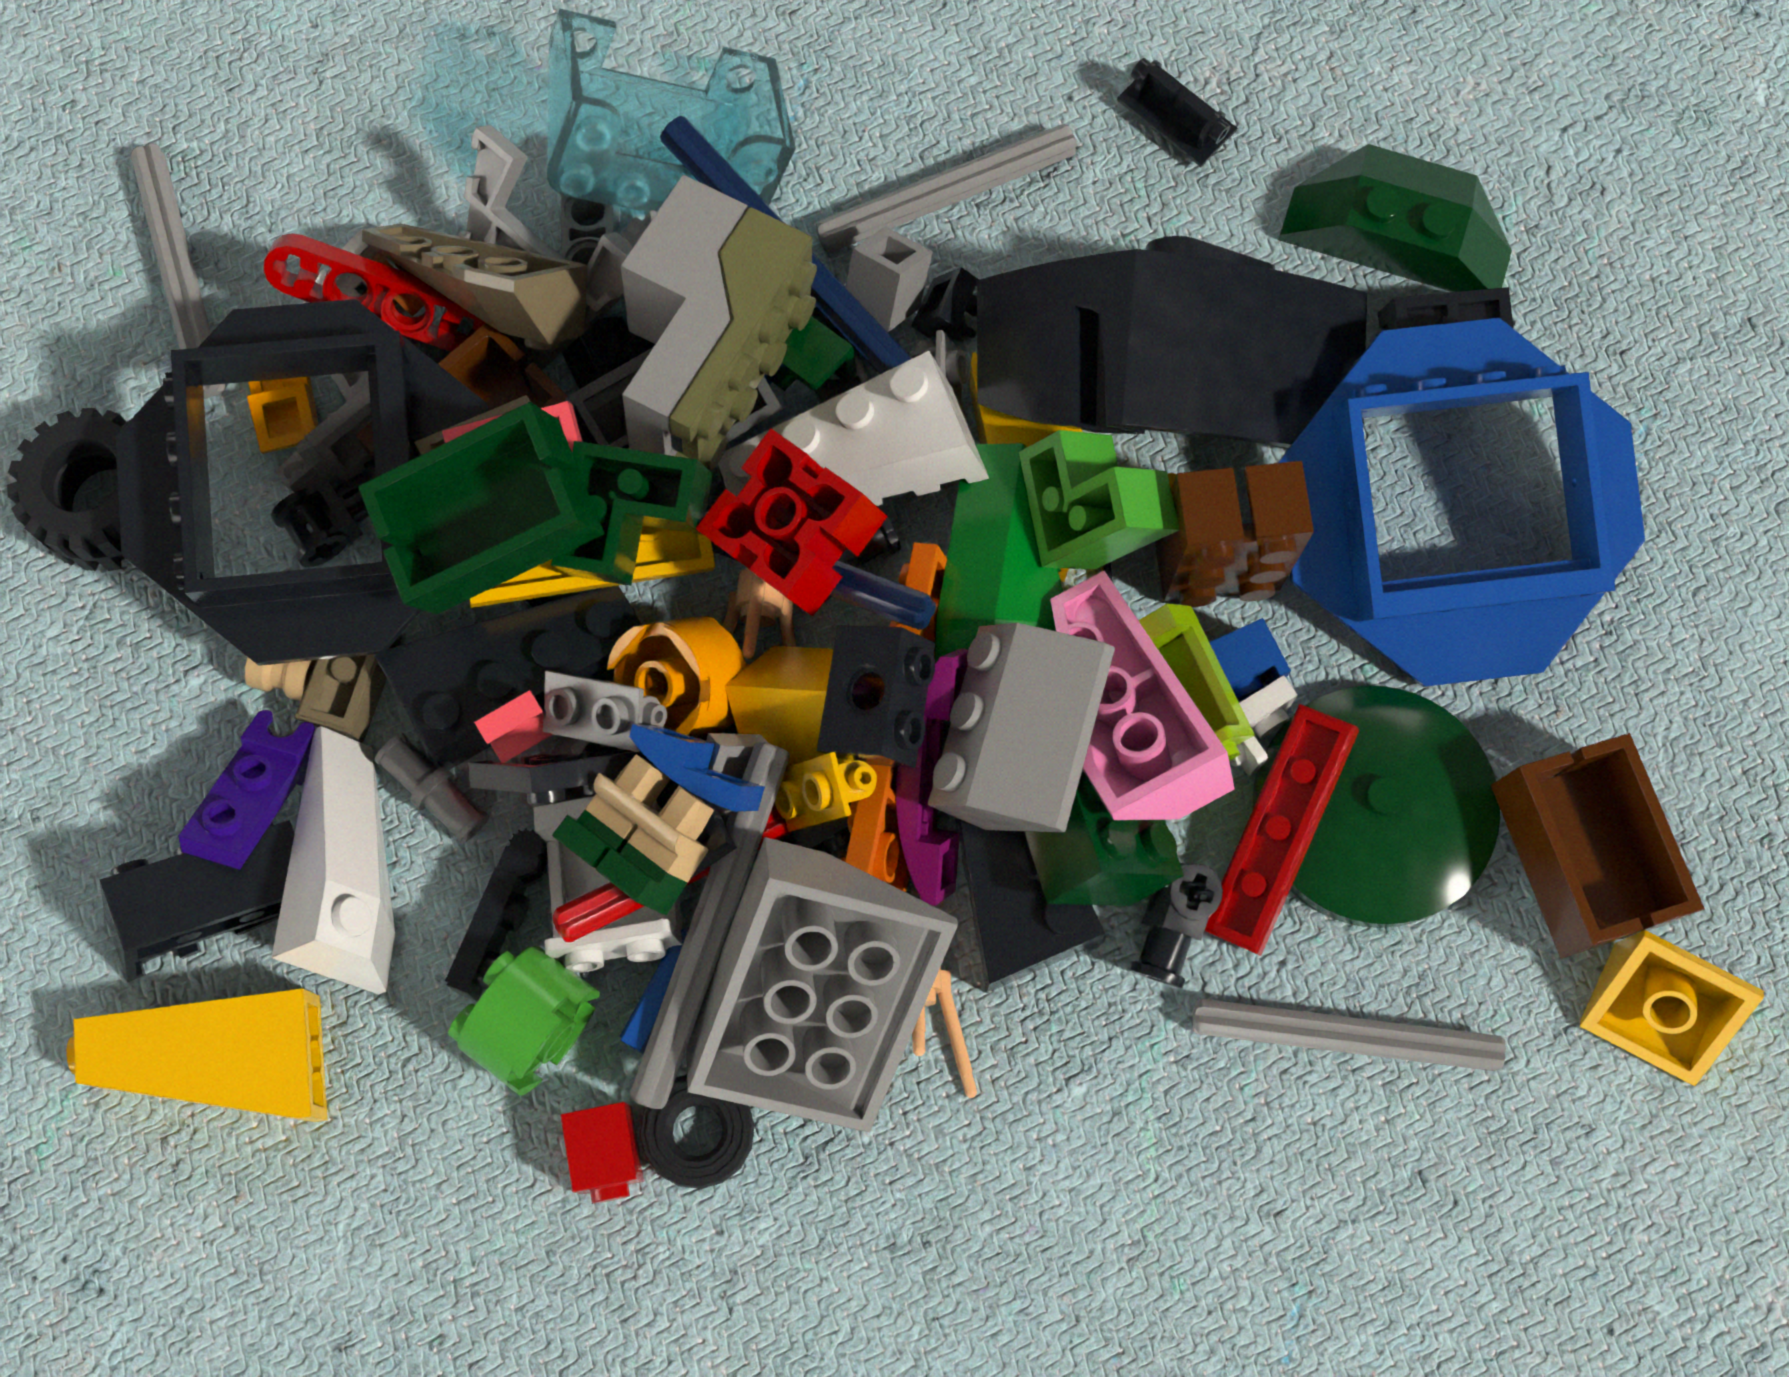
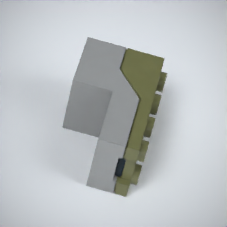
M684 174L682 175L621 265L628 331L655 344L622 394L629 449L697 459L709 470H713L718 465L727 447L728 438L726 435L735 421L743 423L747 419L757 399L758 391L756 388L765 374L773 376L784 359L787 350V344L784 342L793 328L801 331L813 313L816 299L811 296V285L816 275L817 266L812 263V236L752 207L748 208V205Z

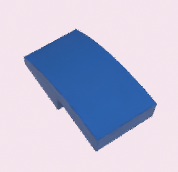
M632 724L629 735L631 740L660 771L691 793L734 812L758 811L765 786L709 769V763L715 746L714 743L661 726Z

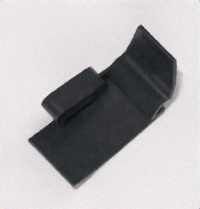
M1166 236L1154 239L1146 245L1147 250L1131 249L1059 260L977 280V402L995 411L1041 424L1081 429L1095 433L1144 434V430L1248 441L1289 448L1366 350V292L1315 278L1275 270V265L1187 236Z

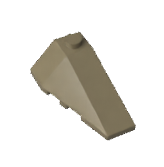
M401 223L362 230V242L499 332L525 338L524 345L529 348L540 350L560 348V341L584 335L588 268L586 264Z

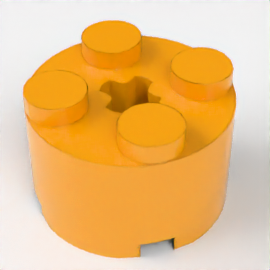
M702 616L648 623L629 629L615 643L609 656L607 670L614 669V683L644 688V696H653L658 699L661 705L665 706L667 719L663 726L664 728L701 739L706 738L708 733L720 734L734 724L735 721L725 685L749 665L745 663L742 651L733 636L714 618Z

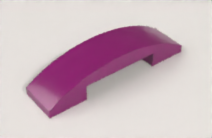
M969 649L953 651L941 656L936 662L934 677L928 686L923 718L925 722V736L918 749L916 768L897 767L896 806L903 853L914 886L921 900L932 906L938 905L956 892L960 832L937 829L938 809L929 806L928 801L933 788V771L942 756L944 720H950L952 706L959 697L968 666L967 655Z

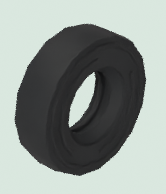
M686 1074L675 1078L667 1104L662 1109L645 1108L642 1115L640 1138L645 1157L658 1175L680 1187L704 1189L725 1182L741 1169L752 1149L755 1125L750 1106L689 1093ZM696 1105L707 1106L714 1110L720 1118L722 1125L721 1139L717 1146L709 1153L700 1156L688 1155L681 1151L675 1143L673 1135L674 1123L679 1114L685 1109Z

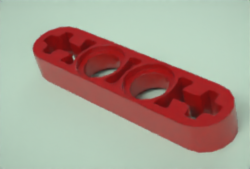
M291 233L280 236L274 240L264 260L263 271L267 281L284 294L310 303L356 299L395 331L399 330L401 335L449 352L456 349L485 324L484 321L410 273L304 235ZM289 254L301 258L299 262L301 268L298 274L286 270V260ZM322 264L329 266L323 285L316 283ZM343 273L356 274L366 282L368 292L360 297L348 296L337 287L336 277ZM399 294H413L424 303L426 311L418 317L404 316L395 308L393 299ZM437 305L444 307L439 326L431 324ZM463 316L474 320L473 328L470 330L469 335L458 331L459 323L462 321Z

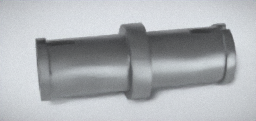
M404 733L392 737L375 756V762L380 766L382 765L412 794L410 801L419 810L427 808L457 837L461 844L473 838L489 820V814L486 811H482L452 782L454 775L445 766L437 768L408 740Z

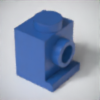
M1263 618L1209 642L1239 703L1264 688L1262 682L1265 681L1266 685H1269L1283 675L1287 678L1291 672Z

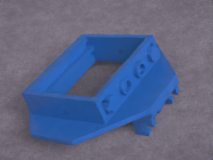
M1501 318L1381 331L1277 462L1302 461L1314 533L1290 572V582L1422 687L1543 673L1606 592L1616 591L1615 579L1645 542L1631 422L1591 391L1589 372L1569 374L1566 371L1565 365H1558ZM1552 397L1572 560L1382 582L1362 418Z

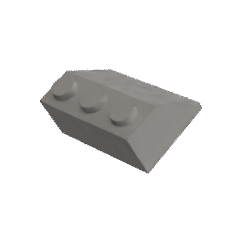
M1021 623L979 626L977 635L968 650V666L959 697L951 709V725L943 753L933 771V788L928 805L985 830L1065 832L1115 647L1104 642Z

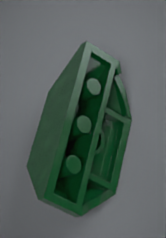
M1371 144L1363 146L1295 186L1278 238L1279 241L1450 292L1502 288L1512 253L1511 247L1477 175Z

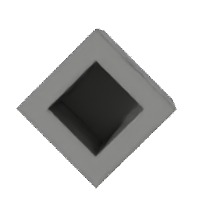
M885 226L852 249L846 288L878 323L889 332L919 310L932 251Z

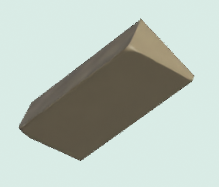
M402 633L388 649L399 646ZM374 654L316 660L295 718L302 722H310L316 727L323 726L355 741L364 742L387 680Z

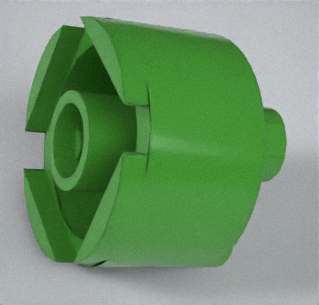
M529 946L517 957L509 951L501 954L484 976L483 982L489 986L476 1005L469 1004L457 1015L448 1030V1035L457 1041V1046L461 1051L518 1095L527 1094L543 1080L534 1073L542 1063L546 1064L551 1061L557 1066L587 1026L596 1009L587 1001L599 998L600 995L596 988L573 971L566 969L565 965L560 961L546 955L545 950L540 946Z

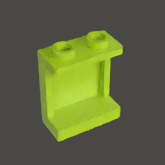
M1165 604L1138 620L1228 752L1229 761L1239 756L1240 752L1237 745L1252 738L1255 734L1192 607L1188 605Z

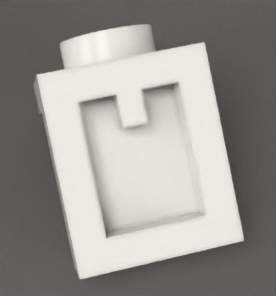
M1283 675L1239 704L1253 732L1257 734L1259 739H1262L1279 729L1290 719L1286 711H1288L1298 694ZM1255 736L1237 745L1240 755L1229 762L1233 767L1241 765L1246 774L1251 776L1264 765L1268 756Z

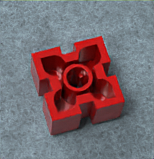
M770 428L741 467L751 477L737 497L725 489L696 527V530L811 616H814L843 577L832 568L846 548L856 556H859L888 516L858 489L827 467L823 469L806 452Z

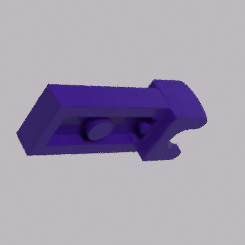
M269 710L258 712L241 736L242 746L178 835L181 852L240 870L296 784L302 786L304 783L313 734L316 729L315 726L310 722H304L298 726L293 734L287 737H275L269 729V725L273 722L272 712Z

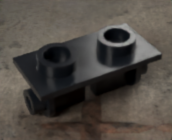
M1142 58L1131 72V77L1135 80L1117 97V101L1198 166L1202 167L1238 128L1225 118L1226 114L1224 112L1214 110L1162 69V64L1158 60L1149 62L1146 58Z

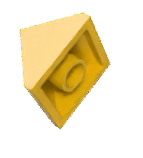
M772 646L725 685L738 734H760L768 743L788 751L790 759L787 767L825 755L817 751L833 649ZM837 758L838 765L848 763Z
M1643 930L1614 944L1580 1019V1027L1696 1086L1763 1000L1764 990Z

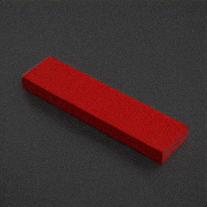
M1299 704L1222 879V901L1217 910L1209 916L1205 928L1206 932L1257 955H1262L1359 733L1357 726Z

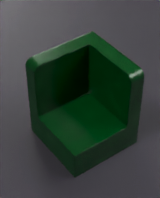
M811 316L801 331L795 328L792 329L784 342L787 344V350L779 369L773 376L767 375V378L784 391L796 379L811 390H816L833 373L849 384L857 376L853 346Z

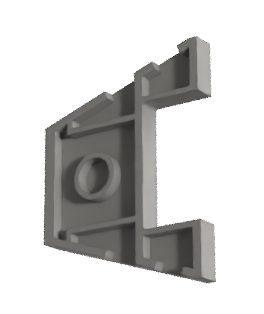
M492 125L476 127L471 143V148L478 150L474 176H467L464 198L470 203L466 231L459 232L458 236L563 259L505 208V204L528 156ZM617 232L602 235L587 264L585 331L624 297L621 265L634 246ZM466 317L471 323H474L473 319ZM505 334L525 353L529 365L534 362L541 370L578 338L560 341V348L540 350L525 346V338Z

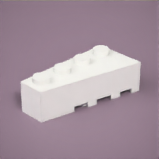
M930 351L772 428L806 452L823 469L827 467L858 489L876 506L883 505L882 498L914 491L917 496L940 491V484L965 478L968 483L989 479L953 389ZM769 430L725 451L718 463L726 489L736 497L751 478L741 467Z

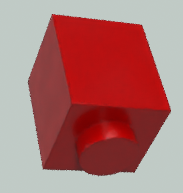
M619 1102L560 1114L572 1192L577 1194L590 1193L592 1204L630 1197L628 1185L644 1182L632 1106L626 1102Z

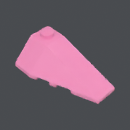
M1102 571L1051 598L1056 632L1104 642L1115 647L1082 768L1113 820L1181 819L1235 790L1228 752L1106 572Z

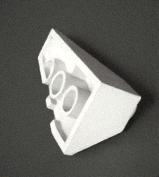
M320 726L315 729L271 958L376 994H381L387 990L395 940V926L373 749Z

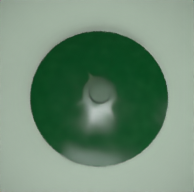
M1371 685L1355 686L1325 694L1305 705L1357 726L1359 733L1290 891L1305 904L1330 918L1351 925L1373 928L1399 927L1413 924L1441 912L1460 899L1475 884L1489 863L1496 845L1500 825V808L1491 788V785L1496 782L1495 775L1479 742L1446 709L1425 697L1398 688ZM1295 714L1284 723L1265 750L1268 759L1256 773L1252 810Z

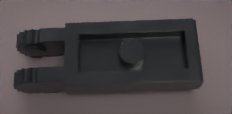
M527 828L524 831L518 830L519 832L517 834L513 833L512 839H509L510 845L505 847L498 865L491 875L445 979L447 986L461 996L478 1002L483 989L489 987L483 982L486 972L501 955L499 952L508 931L517 932L527 914L530 898L524 896L527 887L543 881L546 875V865L548 864L547 844L533 829L531 831Z

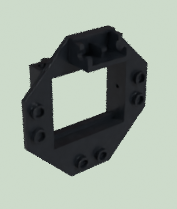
M356 299L233 309L198 348L171 350L172 372L165 373L166 378H163V385L115 436L121 555L258 666L385 653L422 611L405 605L402 602L383 550L394 546L393 544L381 540L382 562L215 578L203 386L368 371L376 477L419 457L414 442L489 411L488 405L473 391L404 338L399 330L395 331ZM420 549L413 551V553L422 556Z

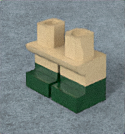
M636 754L620 772L615 781L599 773L594 782V791L597 794L578 819L567 814L552 836L591 867L595 868L597 872L635 902L663 915H667L709 851L708 848L697 841V838L705 828L714 809L686 789L678 786L661 812L657 811L652 805L670 781V778L655 765Z

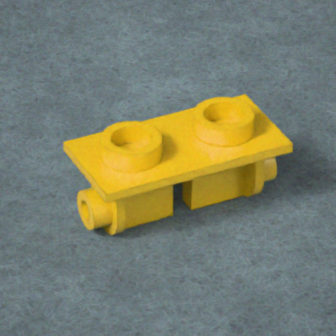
M835 752L828 753L787 767L775 799V804L778 812L786 821L788 832L851 815L849 802L867 798L874 792L877 775L874 769L864 761L858 760L838 765Z

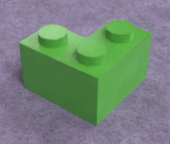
M1058 430L1019 452L1042 567L1095 570L1179 530L1167 471L1118 467L1112 435Z

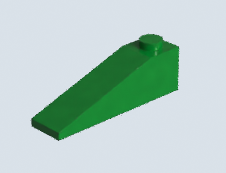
M1023 443L975 444L989 479L968 483L965 478L960 479L937 613L935 664L943 655L959 649H969L977 635L979 626L1021 623L1056 631L1050 599L1064 592L1058 573L1061 572V568H1046L1041 565L1019 452L1027 448Z

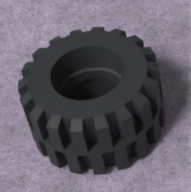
M82 408L80 417H75L70 411L57 414L58 423L49 426L44 421L34 428L39 435L32 442L24 438L17 448L23 454L21 461L11 460L8 473L17 480L7 485L8 498L16 504L11 509L16 519L25 526V530L70 565L77 563L82 569L96 571L99 563L108 571L122 569L121 560L126 558L121 555L118 483L111 496L96 508L83 512H73L72 507L75 494L86 479L104 470L117 469L115 436L129 421H126L119 413L107 410L102 416L96 408Z

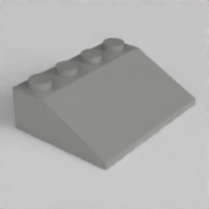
M764 837L686 1048L688 1092L870 1133L958 927L957 918L828 853Z

